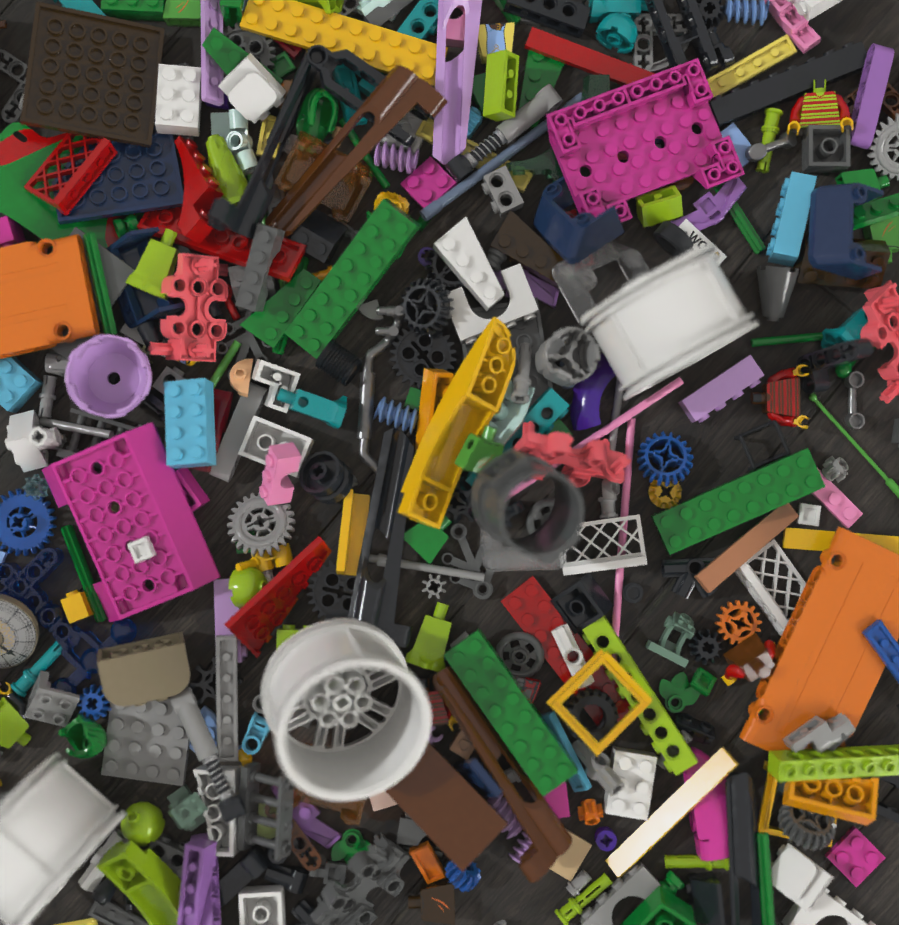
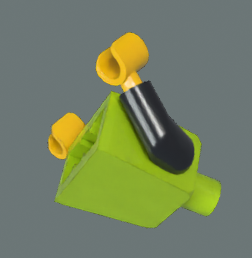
M5 682L9 689L7 692H2L0 689L2 695H7V699L3 696L0 700V748L5 747L9 749L15 742L22 746L27 745L31 736L25 732L29 727L26 721L28 718L24 717L26 711L25 703L16 692H12L13 689L10 684Z

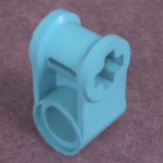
M254 712L242 741L243 751L250 755L257 753L262 748L270 732L266 719L258 715V712ZM252 738L257 741L258 746L256 749H251L248 746V739Z

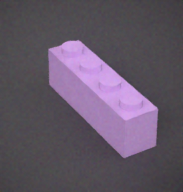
M749 355L678 403L692 423L697 420L701 423L710 417L708 413L715 409L717 412L727 405L725 401L731 397L735 400L744 394L742 390L749 386L752 389L761 383L759 379L764 374L753 357Z
M230 578L213 580L215 642L216 635H233L224 624L240 610L232 603L230 598L233 597L232 590H229L228 586ZM237 638L238 663H242L245 657L248 656V648Z

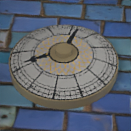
M0 594V669L17 666L31 656L38 643L39 626L34 614L27 606L15 598Z

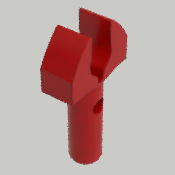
M227 284L228 298L227 301L222 302L225 303L232 319L236 321L240 319V315L232 301V296L234 295L232 287Z

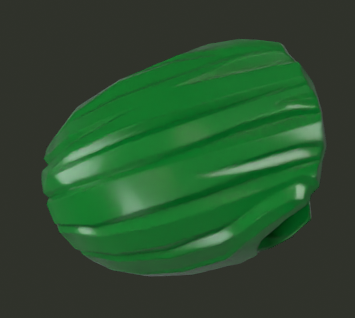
M323 88L311 90L305 96L297 116V135L305 142L314 144L320 143L328 133L332 134L338 118L339 106L337 99Z
M79 714L77 718L58 732L60 736L66 737L75 750L67 748L65 750L66 753L76 758L94 757L105 748L107 743L106 731L97 722L85 718L82 714Z

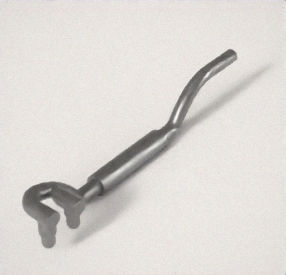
M400 305L377 307V314L393 316V322L391 327H376L375 334L384 335L385 337L366 352L363 359V372H360L357 432L359 456L362 462L370 467L375 474L378 461L369 454V442L373 434L375 393L373 361L375 357L391 346L400 333L404 314L400 313L404 309Z

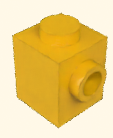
M78 589L65 594L67 598L60 600L69 624L94 615L85 591L78 592Z

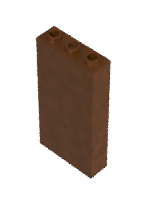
M429 741L420 759L409 773L385 790L462 872L508 825V822Z

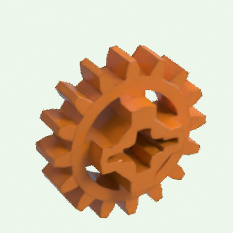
M735 600L734 605L728 601L727 608L720 607L723 611L722 614H716L720 618V621L715 622L716 625L720 626L717 633H724L722 639L727 640L729 638V643L732 645L735 641L737 645L752 636L755 631L761 632V629L757 628V624L762 623V621L757 620L760 613L753 612L755 606L751 605L748 607V602L743 601L741 604L739 600ZM738 609L734 614L728 615L731 611ZM748 614L750 615L751 623L747 618ZM731 619L740 620L742 623L746 624V626L735 624V622H732ZM725 622H727L730 627L729 632L726 629ZM749 630L746 634L740 636L742 632Z

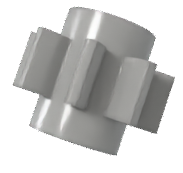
M831 456L824 461L822 473L827 480L833 481L836 479L839 483L846 478L849 467L843 458L838 457L835 459Z
M429 574L430 580L422 581L426 584V588L422 592L428 591L429 599L432 595H436L439 599L440 592L446 593L442 585L447 582L439 580L440 574L437 575V578H433ZM431 581L440 584L437 592L428 588L431 586Z

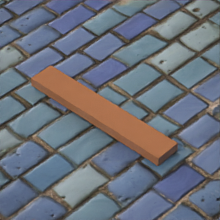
M789 503L772 510L694 577L703 589L710 593L797 519L799 515Z

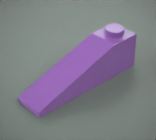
M198 837L185 844L177 925H200L215 865L217 841Z

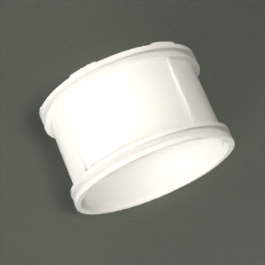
M704 244L696 247L650 274H644L580 318L581 325L583 327L587 326L585 329L586 334L592 333L620 381L622 386L618 391L622 392L625 390L626 394L622 396L624 401L700 361L759 325L758 321H750L754 314H746L719 267L717 260L720 258V255L713 253L716 250L713 244Z
M335 618L313 624L297 632L286 642H283L270 658V662L264 672L260 692L263 714L271 732L274 734L276 751L285 773L293 783L305 792L315 797L332 801L364 799L383 792L400 781L415 766L423 754L430 736L432 723L428 698L416 677L408 670L406 661L396 643L378 627L351 618ZM398 680V693L392 707L370 695L373 690ZM371 709L384 716L382 721H379L365 711ZM313 719L318 720L312 745L297 741L289 735L290 730ZM360 723L371 730L365 736L344 744L346 728H353ZM334 727L331 746H325L328 729Z
M59 752L53 754L36 768L0 804V921L5 925H29L39 911L52 901L67 884L75 871L100 847L114 831L113 828L127 815L124 810L120 813L116 812L119 806L117 804L113 805L68 765L67 759L60 761L62 755Z

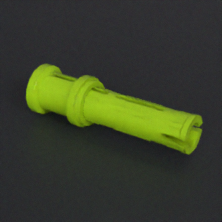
M766 108L764 111L766 116L764 125L761 126V132L763 133L761 143L764 145L775 141V136L780 132L778 126L780 116L783 115V111L780 109ZM772 151L767 152L764 158L758 160L757 172H769Z
M665 855L664 857L665 869L705 868L708 871H712V869H725L729 871V858L703 861L698 855Z
M604 872L602 876L582 891L580 895L575 898L570 897L568 903L559 910L556 909V915L564 925H569L568 922L577 914L581 915L582 911H584L583 908L607 887L612 885L613 882Z

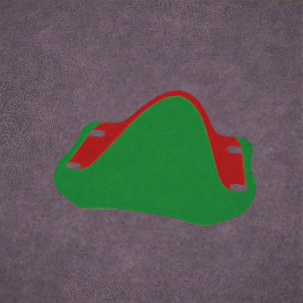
M19 122L8 125L0 134V212L12 218L41 239L53 240L67 237L77 227L85 234L95 233L97 242L105 248L116 242L119 237L115 231L113 219L126 218L124 215L60 225L56 208L24 188L25 184L67 133L53 137H43ZM18 131L23 134L27 141L22 142L14 136V132ZM76 135L73 138V142L83 140L82 135ZM82 146L74 148V154H77ZM70 149L64 150L60 154V158L70 156ZM67 163L61 164V169H62V170L65 169V165H66ZM57 165L50 166L47 174L57 172ZM55 178L48 180L49 186H52V181ZM44 181L37 182L33 188H44ZM53 191L49 192L50 198L54 199ZM143 213L134 214L138 223L143 217Z

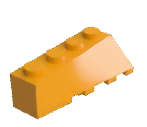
M424 368L414 449L416 451L442 397L454 378L453 373L449 371Z
M879 778L787 781L784 785L782 805L869 825L876 819Z

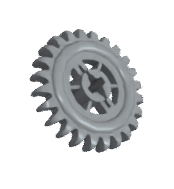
M896 113L894 121L891 117H887V125L880 122L882 129L875 130L877 137L873 138L874 144H871L868 148L873 150V152L868 153L867 156L874 158L869 163L870 165H877L874 168L875 172L882 170L880 176L888 174L889 180L896 176V180L899 181V162H896V159L899 157V149L897 148L899 146V114ZM888 151L894 152L892 159H890Z
M251 493L249 499L244 496L243 503L237 501L238 508L231 509L234 515L228 516V519L232 522H229L227 527L231 529L228 531V535L233 536L231 542L233 544L238 542L236 545L238 550L243 547L244 554H247L251 549L253 557L259 551L260 556L263 557L265 550H267L270 556L272 555V548L280 552L278 544L287 546L284 538L292 539L288 532H295L294 527L290 525L296 523L295 519L290 518L295 515L293 511H288L291 509L290 504L283 503L267 506L264 498H261L259 493L258 496ZM257 510H263L262 513L252 514ZM266 510L273 513V515H266ZM251 516V522L246 523L248 517ZM276 523L275 528L272 531V524ZM254 530L256 536L251 535L249 532Z

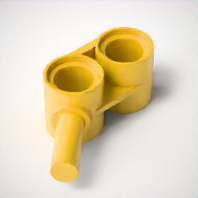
M286 543V547L279 545L280 552L272 548L271 556L267 550L264 551L263 557L257 551L255 557L252 556L251 560L237 563L235 568L237 571H241L249 567H255L263 572L274 569V567L278 568L288 565L293 560L289 543Z

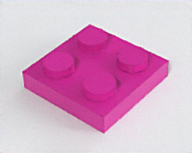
M430 156L400 185L422 208H425L455 187L457 182Z
M855 826L825 854L855 887L885 859L883 854Z

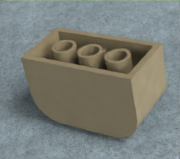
M183 631L98 649L97 665L105 697L117 706H143L148 701H165L169 697L181 693L189 683L190 668Z

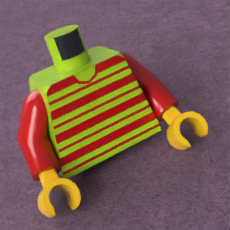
M826 79L813 80V93H804V96L798 98L790 113L787 127L788 135L790 129H795L797 136L799 135L800 128H805L808 125H840L842 133H844V126L849 125L853 131L854 124L848 105L842 96L836 94L835 91L826 92Z

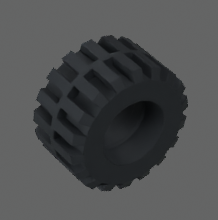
M580 689L577 694L573 693L570 696V701L567 700L566 710L597 743L618 723L619 714L617 713V706L605 692H601L599 689ZM595 704L601 707L603 718L598 725L585 727L580 723L579 714L585 706ZM566 723L567 728L572 734V736L574 738L576 737L578 741L583 743L584 741L579 737V735Z

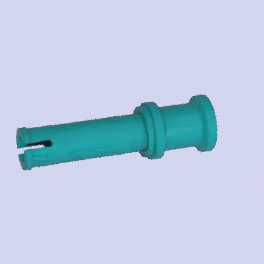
M56 640L31 668L23 671V675L17 682H13L10 685L18 695L25 697L27 691L35 684L40 671H45L67 649L65 645H61V641Z

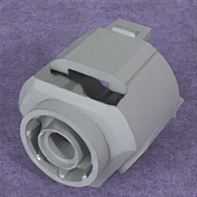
M577 327L561 328L552 334L551 338L543 342L535 353L537 372L549 381L565 387L572 386L588 378L594 372L597 362L600 360L599 344L595 343L589 333L586 334L583 329ZM555 361L564 362L563 367L557 366Z

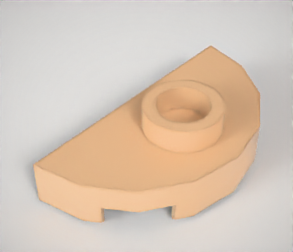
M244 359L237 362L230 371V385L239 395L248 397L253 359Z

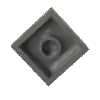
M808 125L802 132V173H842L850 167L849 125L844 126V133L841 132L840 125Z

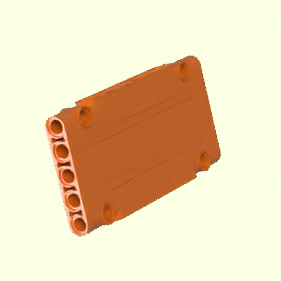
M79 234L53 240L42 239L39 243L23 242L0 248V359L56 347L58 343H72L76 339L100 334L85 249ZM53 246V251L47 254L48 248ZM68 327L69 333L63 337V330Z
M837 528L830 542V547L822 551L820 555L821 566H816L811 572L776 646L775 657L772 659L775 665L770 669V675L766 678H761L756 689V697L758 699L749 705L748 713L750 716L739 735L741 739L768 752L791 750L782 739L816 715L826 721L842 713L851 721L856 729L886 666L862 634V631L879 619L896 642L899 639L898 554L844 528ZM835 555L836 559L834 563H832V557ZM764 709L762 715L759 716L760 710ZM843 741L838 747H846L845 742ZM807 744V747H806L805 749H813V748L811 747L810 744Z

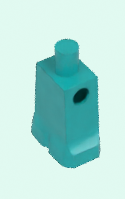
M589 0L591 10L588 16V23H597L612 13H627L635 21L636 17H639L641 11H648L645 0Z
M863 308L854 312L838 328L823 330L822 348L848 340L861 339V329L868 322Z
M280 388L276 398L278 401L290 404V410L321 420L335 429L340 428L347 409V396L344 395L337 400L331 401L300 389H295V392Z

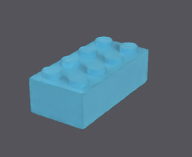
M792 171L789 178L785 177L780 191V196H783V198H780L775 216L779 217L775 219L771 230V235L774 238H771L767 247L766 255L769 256L768 262L793 267L798 259L810 209L811 192L815 188L817 176Z
M15 356L0 359V405L8 412L17 413L43 385V382Z
M206 378L164 382L167 466L175 469L216 466L213 382Z

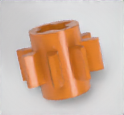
M595 799L583 800L581 806L577 807L579 821L584 820L586 825H596L600 822V818H603L602 804H597Z

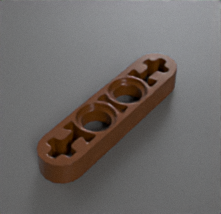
M265 805L266 816L276 819V813H270L271 807ZM292 816L291 850L307 870L315 871L320 867L322 857ZM302 837L305 839V847L296 849L293 845L295 838ZM309 846L312 850L308 851V853L312 857H314L315 855L317 856V864L315 866L313 864H307L309 859L306 856V854L303 857H301L300 855L301 853L305 852Z

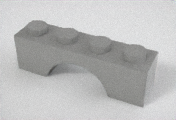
M641 861L637 864L635 863L627 871V874L613 882L612 888L608 892H603L597 897V902L592 907L588 906L582 911L580 917L581 924L613 925L612 912L615 905L621 899L629 896L646 899L660 886L658 879Z

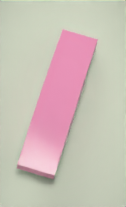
M769 0V12L803 54L821 42V37L808 25L809 21L797 12L791 2L787 0Z

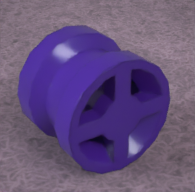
M607 826L599 827L596 830L594 839L597 846L603 851L614 849L617 844L614 831Z

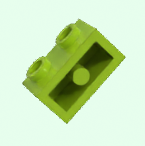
M675 185L635 198L637 217L644 228L683 216L682 195Z

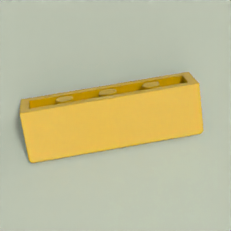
M353 489L346 495L343 502L336 573L339 575L356 576L369 513L370 495L355 494Z

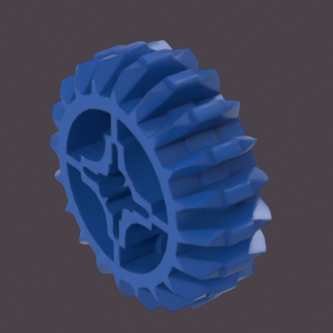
M664 431L661 432L660 437L656 433L653 434L652 438L647 437L646 443L642 442L640 445L641 449L637 452L639 457L636 460L638 464H641L638 467L639 471H644L643 478L650 476V483L657 480V486L664 482L666 487L669 486L670 481L673 485H677L678 480L684 481V475L688 476L690 473L689 469L693 466V463L690 461L694 458L692 454H689L692 450L691 447H685L687 441L680 442V435L673 438L672 432L669 433V436H665ZM665 446L662 450L651 451L656 447ZM671 448L678 452L680 458L678 455L673 454ZM667 452V456H666V457H667V461L665 462V465L663 466V457L665 456V453ZM649 460L658 466L659 471L650 464ZM679 467L673 472H665L667 468Z

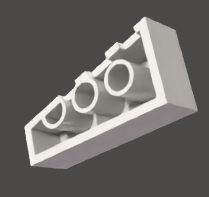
M465 217L434 243L433 249L487 312L505 294L467 217Z
M200 765L193 769L198 783V794L208 807V810L203 813L208 826L209 840L217 841L216 856L234 857L241 851L236 849L238 818L228 823L224 821L218 808V803L220 802L218 799L219 794L216 793V788H213L212 778L208 777L207 767ZM220 765L223 766L222 771H225L224 775L227 776V782H230L229 786L232 787L235 794H239L241 766Z

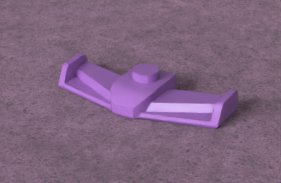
M739 177L727 181L715 197L709 191L693 203L692 206L696 211L671 222L679 227L687 219L699 231L712 225L715 226L725 218L727 212L747 187Z
M523 269L534 298H538L539 301L555 309L559 289ZM502 270L499 273L493 271L502 290H507L501 276ZM506 291L505 297L509 298V294Z
M271 786L272 792L276 799H278V787ZM294 790L293 818L308 837L325 848H330L342 836V833L316 818L321 811L307 796L300 801Z

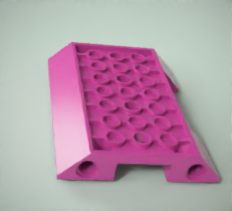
M698 58L546 115L549 141L579 214L591 213L594 217H597L614 206L622 223L633 218L626 201L690 176H693L704 188L709 189L745 174L730 136L723 138L708 103L714 96ZM692 125H698L701 133L695 134L692 131ZM655 139L663 140L664 148H658L655 145ZM618 153H624L627 156V162H620L617 157ZM581 167H587L589 169V177H584L581 175Z
M153 422L122 433L42 469L58 508L69 505L102 581L94 583L93 587L109 622L118 621L221 577L174 468L167 466L166 450ZM95 462H99L102 465L101 473H97L94 470ZM113 501L119 504V512H114L111 509ZM148 535L157 555L135 564L127 544L130 540L135 541ZM146 579L153 581V590H149L145 586Z

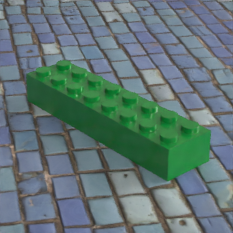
M383 199L284 334L315 359H318L328 343L339 336L421 225L391 200Z
M805 448L653 514L651 519L667 554L671 555L826 486L809 449Z
M480 628L444 653L448 663L542 796H545L578 773V766Z

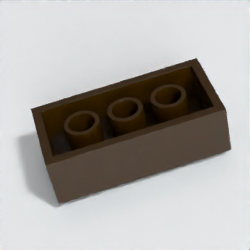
M804 234L799 257L795 262L793 272L795 268H799L797 283L867 289L881 286L891 252L886 241L853 238L852 242L861 245L865 251V263L882 267V271L854 280L812 267L808 260L809 235Z

